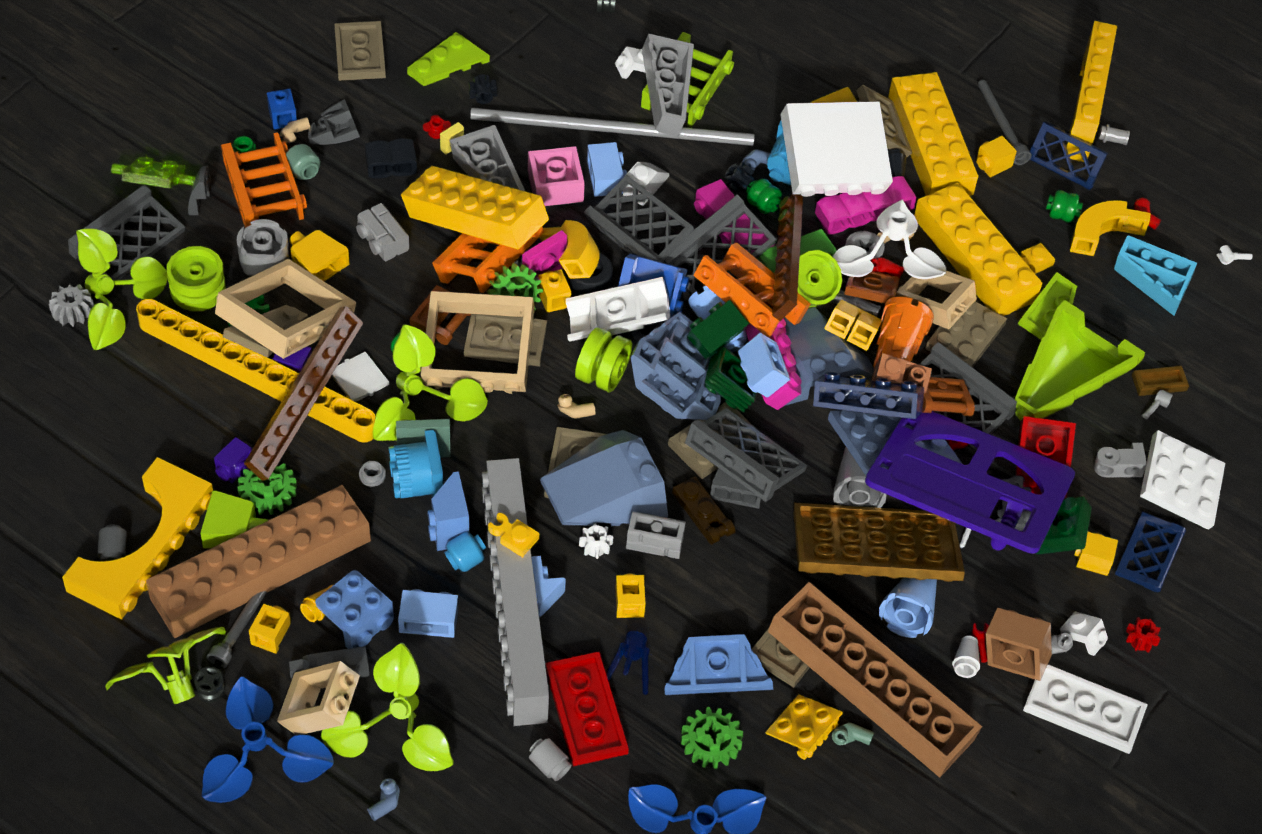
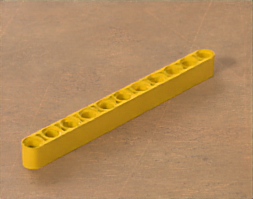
M142 300L136 307L139 326L144 332L281 402L299 373L270 358L223 338V334L156 300ZM324 387L308 416L359 442L372 441L375 423L374 412Z

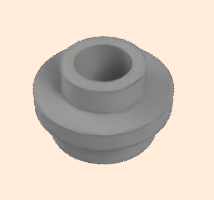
M376 461L366 462L359 470V479L366 486H378L383 483L386 477L384 467Z

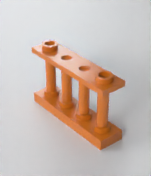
M278 132L273 133L275 146L238 153V151H233L231 143L221 145L223 162L245 228L250 226L252 221L259 219V216L294 208L299 220L304 219L303 209L307 208L304 194H299L286 157L288 152L287 144L285 141L281 142ZM276 155L280 162L279 164L244 171V169L239 170L238 167L244 162ZM283 173L286 180L252 189L244 185L248 180ZM289 191L292 197L289 200L258 207L250 203V201H253V198Z
M541 227L519 250L462 233L432 264L440 282L448 284L457 274L474 277L479 291L484 293L491 286L489 281H496L497 277L494 273L502 274L503 266L509 268L544 233V229ZM489 243L499 245L493 252L483 250ZM473 259L483 260L477 268L467 266Z
M738 243L730 246L721 263L717 264L708 255H705L693 276L724 302L730 300L749 323L768 338L771 337L780 321L772 316L773 310L764 302L766 301L773 307L774 273ZM729 270V271H730L732 274H734L738 279H735V278H734L732 275H730L727 271ZM745 286H748V287H749L750 289H752L756 294L754 295V294H753L750 290H748ZM798 293L797 305L785 318L794 325L800 323L811 303Z

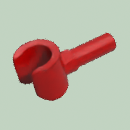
M974 623L971 636L978 640L980 660L982 663L988 661L985 645L986 632L989 625L985 623L982 632L977 630L976 623Z

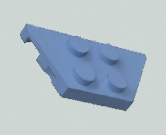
M744 634L688 637L683 653L675 664L674 672L669 682L665 685V695L773 690V681L766 674L761 661L754 654Z

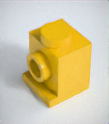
M631 573L616 575L617 618L644 617L646 604L644 575Z
M263 604L249 629L251 645L277 654L278 646L291 624L289 613L279 606L272 607Z

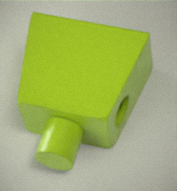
M212 491L200 533L203 548H213L267 522L268 519L256 518L255 506L252 501Z

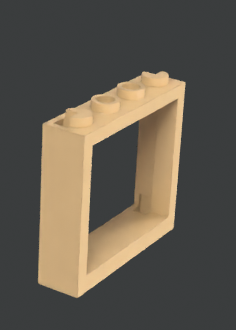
M287 259L218 292L215 314L284 359L320 340L339 308L347 306L354 313L356 302L290 259ZM283 284H287L325 310L284 330L244 303Z
M431 291L426 335L432 340L433 344L435 342L438 312L523 317L517 374L431 369L432 364L421 368L423 384L440 389L442 387H452L456 381L462 378H470L478 382L484 392H492L493 390L505 391L509 394H512V391L526 392L535 309L533 297Z

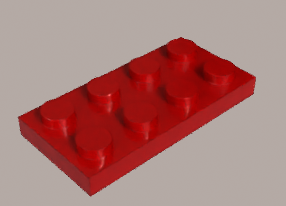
M600 652L545 663L546 675L572 765L578 766L627 755L629 748Z

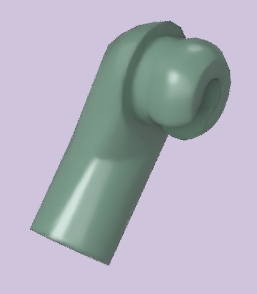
M847 723L834 729L832 740L837 745H845L855 740L870 745L874 732L854 723Z

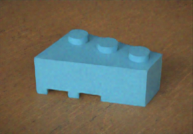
M1127 235L1118 254L1114 270L1174 316L1192 279L1197 262Z

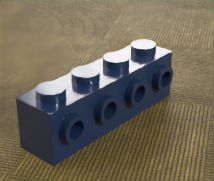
M826 372L825 375L820 376L815 381L813 406L916 419L923 410L924 387L917 386L916 382L911 381L895 384L886 378H877L875 381L866 380V377L861 375H851L850 378L840 377V373Z

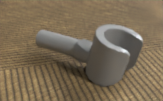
M1160 390L1152 405L1142 415L1143 418L1148 419L1159 405L1167 408L1173 394Z

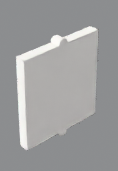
M366 352L350 360L345 359V362L338 365L331 375L346 396L354 402L368 395L373 396L374 392L389 385V381Z

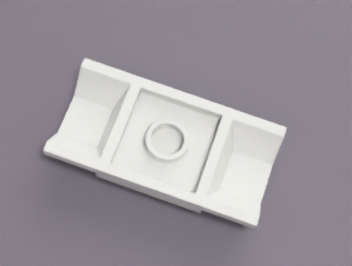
M663 277L566 298L571 334L567 335L569 342L588 338L596 327L610 331L611 335L643 329L644 325L670 319L669 297Z

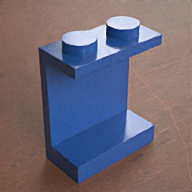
M629 254L625 257L618 287L663 277L669 297L671 318L682 311L683 301H680L682 291L686 292L690 278L686 277L688 269Z

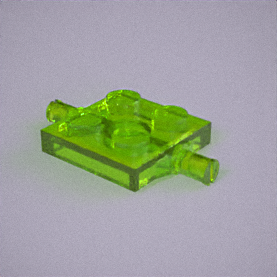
M139 157L131 165L114 163L111 169L112 174L122 175V181L170 189L176 184L193 185L196 177L185 175V166L177 165L175 161L156 162L150 157Z

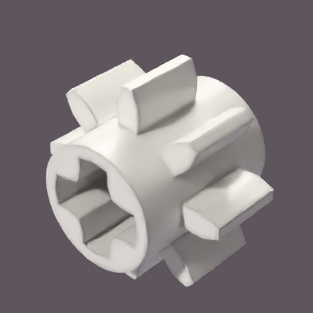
M594 523L589 529L583 528V537L579 538V546L585 547V556L589 554L598 559L604 553L609 554L610 545L613 544V536L607 535L608 527L603 528Z

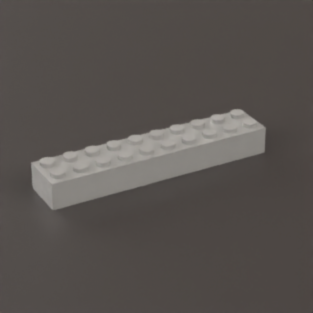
M519 458L487 461V472H482V500L485 503V525H487V528L490 522L496 526L502 525L497 521L498 513L505 514L511 524L518 519L527 525ZM488 531L487 543L491 554L489 555L490 569L493 571L492 587L496 598L495 613L499 624L498 639L501 642V665L504 666L503 683L504 691L507 693V716L513 715L514 726L548 723L549 692L531 550L522 558L500 544L501 536H494Z

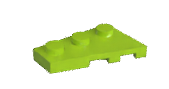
M455 32L407 67V74L423 86L445 79L449 77L450 73L460 69L463 72L469 70L471 65L476 63L490 62V55Z
M1056 272L1018 324L1041 340L1047 332L1057 307L1065 299L1073 305L1077 285Z

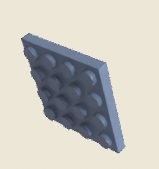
M847 410L830 411L828 421L865 475H867L902 417ZM906 424L905 426L906 428H909L911 430L914 429V427ZM930 439L915 443L919 447L962 464L944 439ZM882 463L880 466L885 469L890 468V466H887L884 463Z

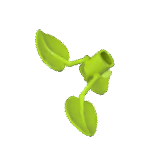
M79 229L76 231L78 237V257L83 268L88 272H92L85 280V288L91 294H96V299L104 302L95 304L90 310L88 317L90 342L94 350H99L117 342L125 331L123 313L118 309H112L113 304L103 295L109 294L113 290L114 285L133 284V292L137 298H155L166 286L167 270L156 259L141 257L132 264L130 271L133 279L112 280L109 275L103 273L110 268L108 262L113 261L117 257L116 242L104 231Z
M403 324L400 335L394 345L393 361L396 367L403 371L397 376L396 385L402 390L400 395L403 396L404 403L398 397H391L381 404L375 416L372 433L373 439L377 441L397 440L396 421L415 420L414 412L407 408L409 406L407 395H417L421 390L449 400L446 405V413L457 421H469L479 416L486 408L488 400L481 385L470 378H462L456 381L451 387L450 395L424 385L422 379L415 374L421 371L420 367L432 364L435 357V346L423 331Z
M216 627L201 631L186 639L175 641L168 647L164 646L147 654L148 658L168 657L173 671L172 674L166 676L168 681L153 666V662H147L128 667L112 677L105 686L106 690L116 681L133 677L139 673L150 672L159 680L164 690H169L174 704L193 698L196 695L190 682L192 676L190 674L189 649L195 643L213 634L226 635L225 628ZM182 653L185 674L183 670L178 671L174 657L180 658Z
M404 643L398 644L391 651L384 654L376 662L373 670L374 679L379 688L385 692H394L395 698L391 701L390 707L361 725L359 715L354 711L348 710L343 725L324 729L321 733L323 743L335 753L344 757H356L363 753L368 745V736L364 730L392 714L397 719L408 718L407 735L410 738L403 744L402 751L411 765L425 771H439L449 768L454 764L448 740L438 727L431 724H422L413 732V722L416 717L414 711L419 705V699L415 692L420 684V675L416 662Z

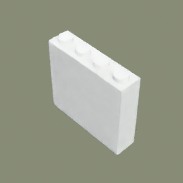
M880 102L786 104L781 113V121L793 194H801L804 197L825 193L826 196H833L838 193L857 195L862 192L881 194L888 189L893 180Z

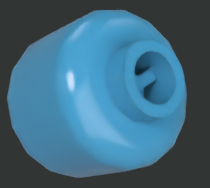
M463 532L447 542V551L444 554L454 570L460 569L466 572L484 560L482 550L486 549V546L478 534L473 537L471 533Z

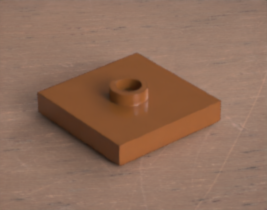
M874 271L862 277L849 276L844 295L886 304L888 299L896 297L900 278Z

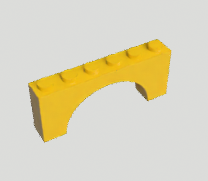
M1094 21L1080 71L1082 81L1069 134L1091 145L1093 144L1100 121L1117 25ZM1066 142L1068 154L1080 150L1079 147ZM1085 151L1088 159L1090 153ZM1081 153L1070 156L1072 160L1084 162Z
M158 457L142 476L145 492L152 495L162 507L161 520L153 536L137 551L120 559L100 562L78 557L62 577L66 592L121 620L127 612H131L135 608L142 592L148 590L145 580L155 576L159 570L162 571L166 567L169 557L174 550H178L182 546L187 533L196 528L200 516L208 509L213 491L212 483Z

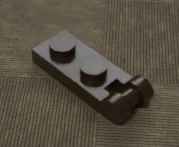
M696 477L673 487L672 494L711 545L720 541V537L724 535L728 537L735 533L732 521L724 516Z

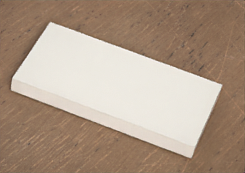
M1047 665L1041 681H1034L1023 711L1130 754L1148 704Z

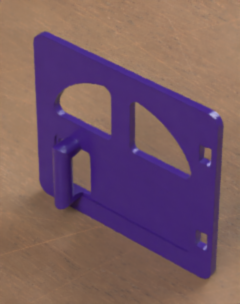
M932 411L931 413H921L916 419L902 418L869 469L865 483L870 488L991 537V546L995 550H1002L1008 544L1033 554L1040 550L1074 479L1075 471L1062 463ZM906 424L914 427V429L911 430L909 428H906L905 426ZM930 439L954 440L974 445L977 451L968 465H963L919 447L915 443ZM1004 457L1016 464L1036 482L1042 494H1034L988 475L987 471L994 458ZM882 463H884L885 465L890 466V468L885 469L880 466ZM998 500H1004L1008 504L1000 522L991 519L990 515ZM1023 509L1031 512V515L1022 531L1017 530L1015 527Z

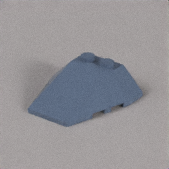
M816 307L809 308L801 322L796 325L784 317L786 335L791 341V354L796 360V373L802 382L801 394L786 405L807 400L810 387L815 386V381L820 376L825 375L826 372L840 373V377L861 375L865 376L866 380H872L874 368L869 358L857 346L847 341V337L843 339L825 330L828 319Z
M678 312L637 342L631 355L635 386L645 396L652 399L664 411L670 413L676 419L707 420L716 414L721 402L720 395L711 393L705 386V378L711 357L706 360L688 339L687 335L691 330L689 326L693 322L681 312Z
M624 430L598 437L540 479L562 525L593 526L594 523H611V526H620L621 523L630 524L633 511L668 518L664 480L642 438Z

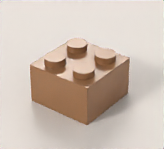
M997 608L986 632L988 665L1041 681L1052 656L1051 623L1041 618H1032L1019 614L1013 610Z

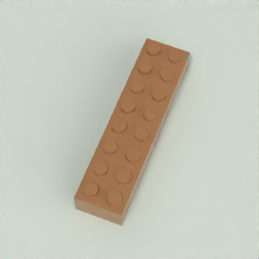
M341 485L145 580L150 600L173 637L177 638L247 603L257 593L269 592L370 542L369 522L344 486Z
M810 582L773 617L768 630L773 637L938 777H941L974 742L982 726Z

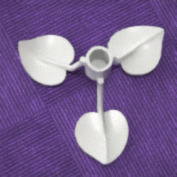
M903 200L889 206L879 215L877 227L883 234L869 255H867L863 248L855 245L844 246L833 255L842 274L851 277H862L873 271L874 265L870 260L874 258L886 236L894 241H899L903 238L906 254L908 255L903 261V267L910 276L918 279H931L946 274V267L943 261L931 250L921 247L915 249L914 252L911 251L909 236L916 232L918 222L915 216L908 210Z

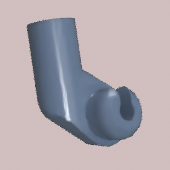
M755 149L746 155L742 162L755 170V167L760 163L767 164L770 153Z
M391 778L381 782L380 801L367 809L374 821L394 810L398 805L400 789L395 780Z

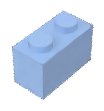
M616 142L588 145L587 164L594 197L606 196L627 174L626 170H622L621 167L624 164L623 153L618 152Z
M759 333L738 350L742 361L740 365L748 379L747 385L753 392H758L768 398L790 380L777 342L762 333Z
M419 589L403 590L398 617L399 633L454 638L458 615V595H452L448 592H424Z

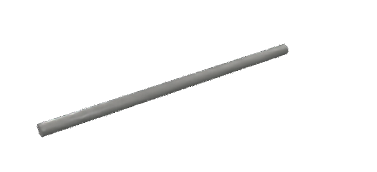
M471 108V120L750 146L754 144V134L682 127L679 136L656 132L653 124Z

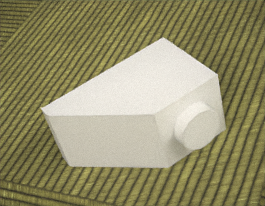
M638 161L626 174L652 195L669 177L668 172L653 164ZM628 184L623 190V196L633 195V187ZM648 199L638 200V204L644 206Z

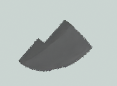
M345 99L322 112L321 118L318 120L319 125L316 126L315 122L312 123L308 132L310 144L320 145L342 143L360 137Z
M202 166L194 179L189 197V215H199L200 199H206V196H210L211 177L208 166Z

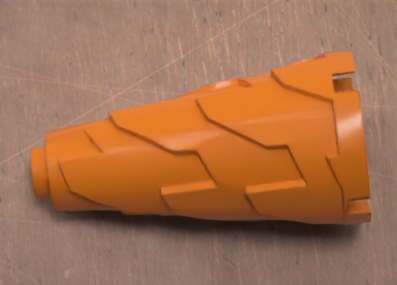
M892 297L886 301L881 317V329L877 341L879 347L874 361V368L882 353L909 362L912 361L934 320L933 312L928 306L920 301L917 306L912 305L913 298Z

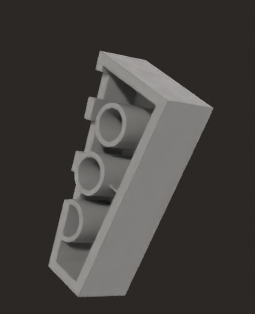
M648 34L642 48V55L655 131L679 136L686 121L694 44Z
M495 125L450 140L453 159L468 176L525 191Z

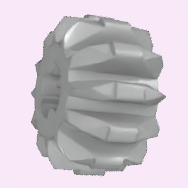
M69 283L67 288L59 286V292H52L51 300H49L52 317L55 321H60L62 326L70 323L74 327L76 322L84 324V318L89 317L90 310L94 306L91 293L88 289H83L81 284L73 287Z

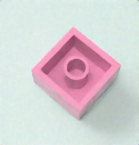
M576 146L528 151V174L532 193L542 197L544 206L583 202L584 179Z

